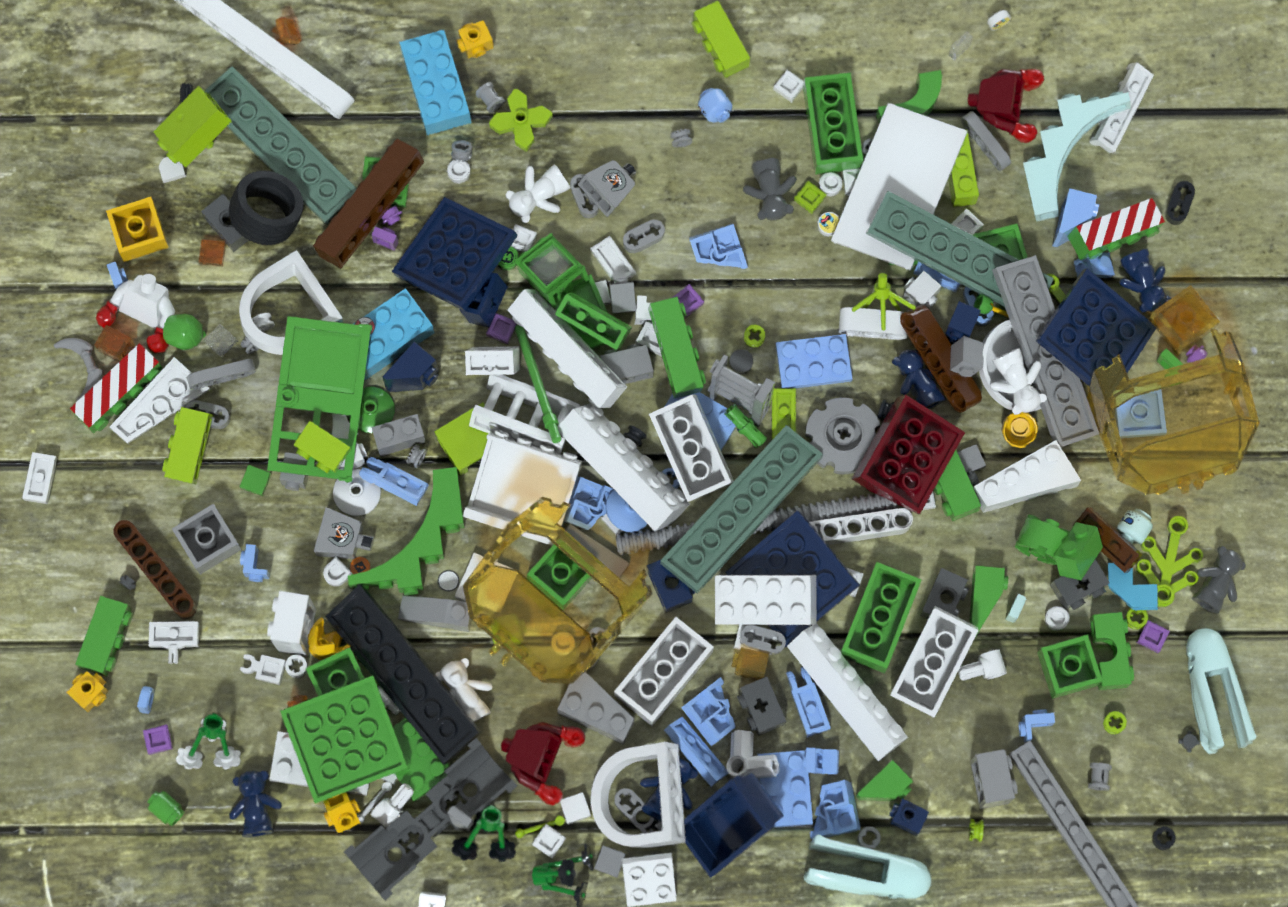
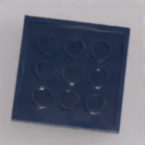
M444 197L396 264L392 273L396 277L466 311L518 235L514 230Z
M1086 268L1082 270L1036 339V342L1103 399L1109 400L1157 327L1092 271Z
M798 510L725 572L727 575H816L817 622L860 586L858 581ZM812 625L768 626L771 630L777 631L785 637V647H787L801 632Z

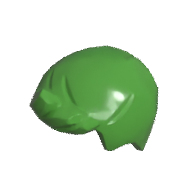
M190 314L171 315L164 323V340L169 345L181 350L193 349L206 336V332L203 331V324Z

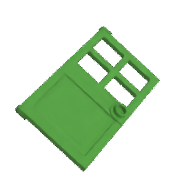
M287 317L267 471L339 479V481H345L346 483L352 482L372 325H354ZM284 408L314 411L313 423L319 427L321 412L351 416L348 439L337 438L351 448V451L345 458L344 470L338 469L336 473L330 470L327 474L314 466L315 460L311 457L307 460V465L277 462L280 438L297 440L301 434L281 431Z

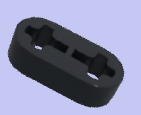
M1181 181L1173 189L1165 212L1166 220L1169 223L1179 225L1187 217L1195 195V188L1192 183ZM1182 188L1187 189L1186 196L1183 200H1180V191ZM1177 205L1181 206L1179 210L1180 215L1178 218H1175L1173 212Z

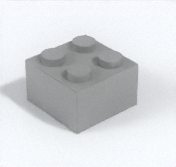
M214 504L172 528L200 575L242 550Z
M1005 749L976 754L971 759L970 764L979 808L984 809L1009 804L1015 799L1014 794L1018 793L1015 779L1011 780L1009 770H1012L1010 755H1006Z

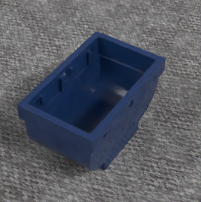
M754 773L742 777L737 775L684 819L685 844L708 876L712 878L775 827V823L784 814Z

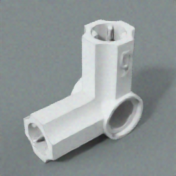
M735 730L731 733V753L726 764L727 772L730 775L742 777L754 773L758 779L777 777L779 773L777 756H753V732ZM744 764L743 770L739 773V768Z

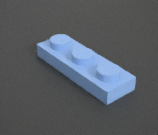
M683 717L671 723L664 730L672 742L678 744V748L686 756L687 760L692 763L710 786H713L728 774L727 769Z

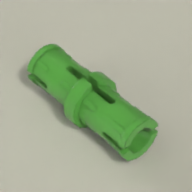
M736 404L731 405L725 411L724 415L732 421L740 434L748 438L755 448L760 447L767 440V437L754 425V420L748 418Z

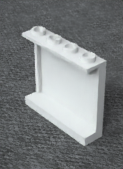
M500 430L490 432L486 437L488 439L463 517L553 546L559 539L582 461L577 460L576 455L564 452L563 455L555 453V449L547 445H541L540 447L531 445L532 441L518 437L517 440L509 438L508 433Z

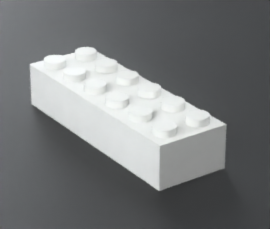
M591 403L574 408L558 425L559 433L654 531L673 524L690 505L684 493L679 489H675L669 483V478L653 466V462L649 457L642 455L636 449L637 446L631 439L623 436L618 425L609 421L603 415L604 412L601 408H596Z

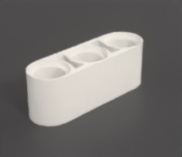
M852 307L840 309L839 334L894 340L907 338V333L900 323V316L904 313L902 311L886 310V330L882 331L881 310L859 308L857 311L852 312Z

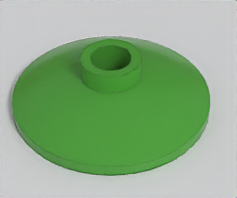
M366 387L363 388L358 430L365 433H373L371 427L393 420L395 406L391 396L383 389ZM373 404L375 406L374 410L367 411V405Z

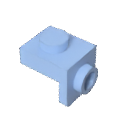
M1103 253L1092 260L1088 257L1083 260L1078 258L1074 261L1077 278L1082 270L1086 268L1099 278H1110L1115 275L1109 253Z
M246 544V549L241 552L240 565H244L243 574L249 578V581L263 582V579H269L270 573L268 570L256 569L259 551L257 546Z
M1042 709L1032 711L1033 714L1024 715L1022 722L1018 724L1020 737L1024 736V742L1032 740L1031 728L1052 726L1055 723L1054 713H1047V710Z
M806 748V753L803 756L805 772L813 774H838L839 751L836 749Z

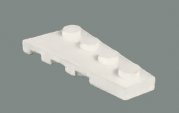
M174 357L109 428L129 444L179 411L181 407H185L189 402L208 392L210 388L207 386L194 390L190 389L186 377L192 372Z

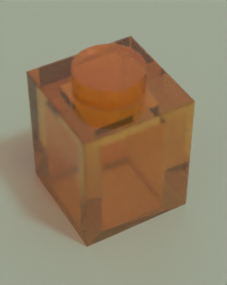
M107 325L94 344L98 352L117 362H120L135 348L131 337Z

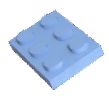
M846 334L776 342L775 347L781 388L795 389L852 382Z
M700 392L694 393L698 397L722 451L736 428L732 421L724 415L728 408ZM672 394L665 406H668L690 395L674 399Z
M806 750L757 754V756L775 755L779 763L777 777L759 778L760 783L784 814L775 823V827L813 824L809 774L805 772L806 768L803 766V756Z

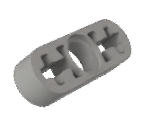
M971 111L961 118L964 128L968 130L969 135L996 169L1002 171L1011 164L1008 154L974 112Z
M245 359L189 374L186 378L189 388L194 390L250 376L256 372L252 359Z
M627 788L619 790L615 795L616 807L643 834L648 833L645 829L649 828L656 819L650 817V821L647 824H639L636 821V814L639 811H643L642 807L645 803L632 790ZM622 794L625 797L630 795V802L634 806H636L637 802L641 805L633 811L632 815L628 813L631 811V808L627 804L620 805V796ZM656 820L658 823L655 824V827L662 831V822Z

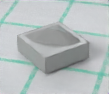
M452 806L447 812L456 827L469 830L473 825L472 818L456 806Z

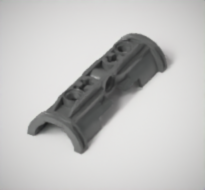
M477 738L468 744L470 750L445 770L447 776L426 793L433 803L414 819L406 810L388 827L384 828L381 825L356 848L351 845L344 851L346 856L385 901L394 894L391 889L438 847L433 842L437 835L450 824L456 830L459 829L452 823L450 816L445 810L448 807L447 801L454 802L458 799V796L455 795L458 791L467 802L463 805L462 801H459L456 807L471 818L477 812H481L505 790L510 793L518 786L491 758ZM468 783H473L477 786V793L472 797H468L463 793V788ZM410 833L414 835L419 833L418 840L420 842L417 845L414 842L407 847L411 851L406 853L404 847L398 843L403 840L404 844H406L410 840L408 836ZM392 848H399L402 851V858L397 862H392L388 858V853Z

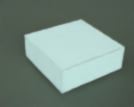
M1020 594L1016 596L1005 620L1014 623L1018 619L1026 601L1025 596Z

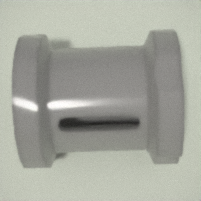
M492 82L485 83L475 92L476 96L481 98L486 104L489 113L497 111L505 103V99L500 97L493 89L494 85Z
M1090 763L1092 773L1091 783L1088 784V788L1109 791L1108 778L1112 765Z

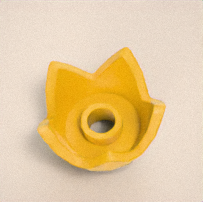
M323 617L319 618L309 631L308 650L319 660H324L351 646L347 644L340 647L342 637L337 631L324 633Z

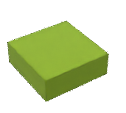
M808 181L794 197V201L813 214L827 194Z

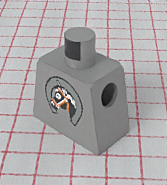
M612 160L585 174L578 185L604 215L609 217L635 186V182L631 177L636 174V170L629 163L621 167L616 161Z
M325 508L314 553L318 557L355 559L358 548L371 551L374 537L362 534L363 525L360 521L330 508Z

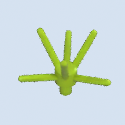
M885 273L878 274V279L874 285V292L851 309L852 312L857 311L861 307L867 309L875 298L880 300L882 331L886 330L885 300L889 299L896 311H901L896 300L912 310L916 309L915 305L891 291V285L887 283L888 276Z

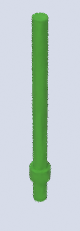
M517 325L515 331L544 415L542 418L544 426L549 430L552 442L558 443L562 439L557 427L559 424L557 416L552 412L523 326Z

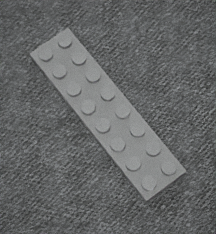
M1036 255L994 268L992 271L1028 372L1034 362L1039 361L1041 363V369L1032 384L1039 394L1047 396V400L1040 403V407L1052 440H1057L1060 447L1100 434L1080 378L1036 342V339L1056 311Z

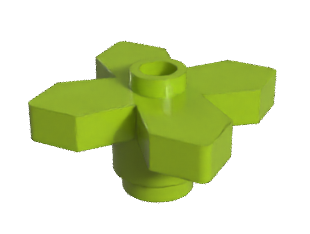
M514 89L507 98L510 112L496 113L489 122V127L498 134L512 132L515 136V145L524 151H528L535 142L532 129L546 127L553 116L552 112L542 105L528 109L527 95L518 89Z

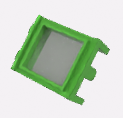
M552 233L541 238L536 245L528 251L521 253L515 260L519 273L552 307L556 306L553 295L561 289L566 293L572 292L574 287L571 281L577 276H580L585 282L589 280L585 266L581 265Z

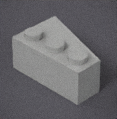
M578 666L557 709L558 714L624 745L634 725V718Z

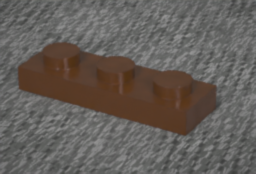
M1087 507L1076 520L1078 523L1098 527L1103 545L1101 552L1124 573H1128L1143 555L1091 507Z

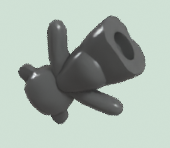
M769 158L753 163L751 168L760 189L747 185L743 187V192L751 197L763 200L762 209L758 212L759 220L768 219L774 221L782 219L786 214H792L794 212L793 206L787 204L782 196L796 183V177L793 175L789 176L780 185L781 170L780 161L777 158Z
M1219 546L1217 549L1218 556L1214 562V567L1200 568L1197 571L1198 576L1207 578L1203 582V587L1191 598L1205 610L1217 614L1222 609L1226 595H1228L1231 602L1237 600V591L1232 577L1246 567L1245 562H1243L1237 552L1226 549L1224 546Z

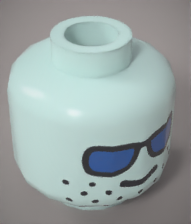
M1140 509L1128 510L1117 525V531L1131 544H1142L1153 528L1152 518Z

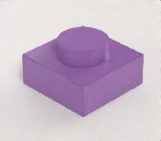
M382 227V229L374 228L372 233L373 242L395 251L399 243L395 232L386 227Z

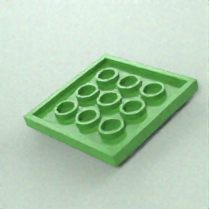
M373 675L280 710L315 804L408 768Z

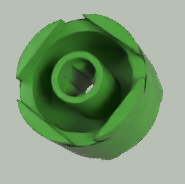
M1028 514L1016 541L1015 548L1027 556L1032 554L1038 557L1037 560L1040 562L1057 565L1054 554L1068 537L1070 531L1058 528L1060 524L1052 519L1047 518L1044 522L1038 517Z

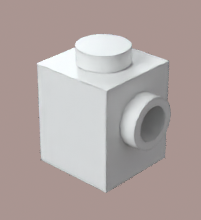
M923 271L916 279L912 277L906 283L903 298L915 306L923 304L930 309L938 299L936 296L940 292L941 285Z

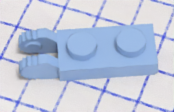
M369 457L366 461L369 468H362L359 472L362 479L369 483H375V485L415 506L418 505L429 486L428 483L374 457Z
M801 667L800 673L806 684L805 686L798 688L792 671L786 672V676L792 689L791 694L806 736L810 737L828 731L831 728L815 683H812L808 672L804 667Z

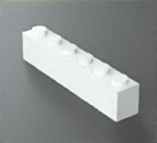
M524 289L508 308L509 313L513 316V321L519 326L524 327L528 332V337L534 342L539 343L543 348V353L555 360L558 364V369L565 375L570 376L574 381V386L578 390L585 392L593 406L596 408H610L625 391L627 386L565 320L555 315L556 311L536 290Z
M818 624L805 629L787 646L878 761L891 753L908 738L901 726L895 722L885 706L879 702L871 689L863 682L856 670L847 662L840 650L835 647Z

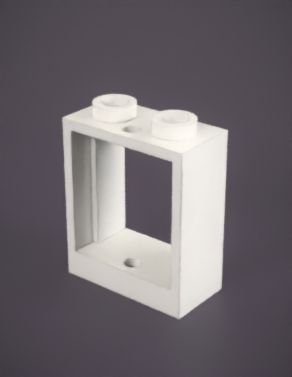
M520 346L472 347L466 350V375H510L517 373L520 370Z

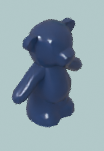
M1147 248L1131 253L1120 260L1121 265L1131 279H1121L1120 285L1131 291L1141 293V305L1139 308L1142 312H1156L1163 309L1165 305L1170 304L1172 298L1166 296L1163 288L1158 286L1166 269L1164 266H1160L1156 272L1154 271V268L1150 265Z
M905 350L892 360V363L899 368L900 373L906 376L900 388L902 395H906L911 391L916 401L928 409H932L945 401L944 395L937 388L935 383L937 381L929 369L923 368V359L917 350Z
M679 758L683 808L691 810L692 802L682 785L688 782L689 779H695L698 776V771L693 769L687 761ZM659 776L644 778L640 781L642 787L656 786L658 788L647 799L642 810L646 815L662 822Z
M251 770L233 779V784L239 787V791L244 797L230 811L229 818L232 820L237 819L243 812L245 820L242 837L253 838L273 833V826L266 805L274 809H281L282 803L276 798L263 793L265 781L269 778L268 771L258 772Z

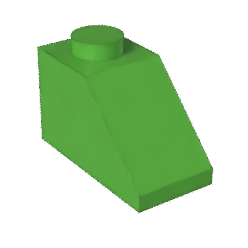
M892 760L857 793L856 798L869 801H894L899 797L902 800L912 790L909 786L913 780Z

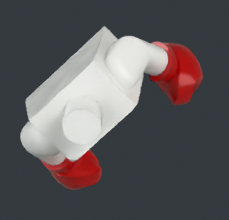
M152 274L138 275L134 281L128 280L118 286L110 301L108 300L97 311L96 320L102 328H109L115 323V315L119 310L154 328V334L147 338V348L153 353L160 354L166 352L169 344L163 338V328L166 319L171 315H175V309L169 299L168 289L156 283L155 276Z

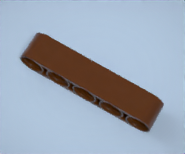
M920 304L916 306L915 310L910 309L902 313L900 323L920 353L952 407L958 412H964L979 404L982 400V394L973 378L964 377L959 373L950 371L952 345L928 307Z
M127 520L117 522L114 526L113 534L174 612L182 619L192 618L197 611V605L137 528ZM124 529H132L129 537H121V532ZM141 546L146 547L144 555L135 556L137 548ZM153 565H161L159 573L155 575L150 574V568ZM175 583V590L173 592H164L167 584ZM182 602H190V607L187 611H179V605Z

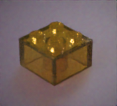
M1191 285L1153 311L1149 318V321L1157 327V331L1177 356L1215 330L1220 323L1219 319Z

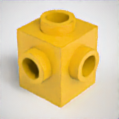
M484 20L475 24L468 23L458 30L459 39L456 40L461 53H466L468 59L481 57L486 54V51L494 49L493 39Z
M86 671L85 674L81 673L73 680V686L66 693L84 710L89 712L94 706H100L107 698L106 693L108 690L104 687L107 682L97 673L92 676Z
M347 792L323 801L327 812L323 813L329 827L334 825L337 833L349 830L360 823L357 813L361 812L355 798L350 800Z

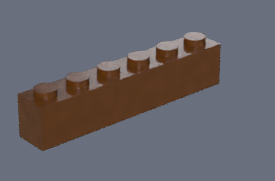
M396 139L386 149L383 157L372 167L365 180L360 182L351 198L346 200L340 212L331 219L329 226L317 237L313 247L320 258L340 269L343 268L423 165L424 160L418 149L399 139Z

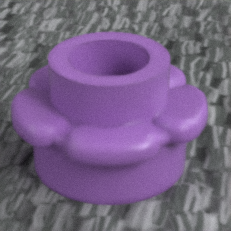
M396 206L390 208L381 217L383 220L382 224L388 223L389 226L401 220L399 215L402 214V211H399Z
M1195 345L1186 353L1188 357L1187 363H1191L1195 367L1205 359L1208 353L1204 350L1203 345L1200 347Z

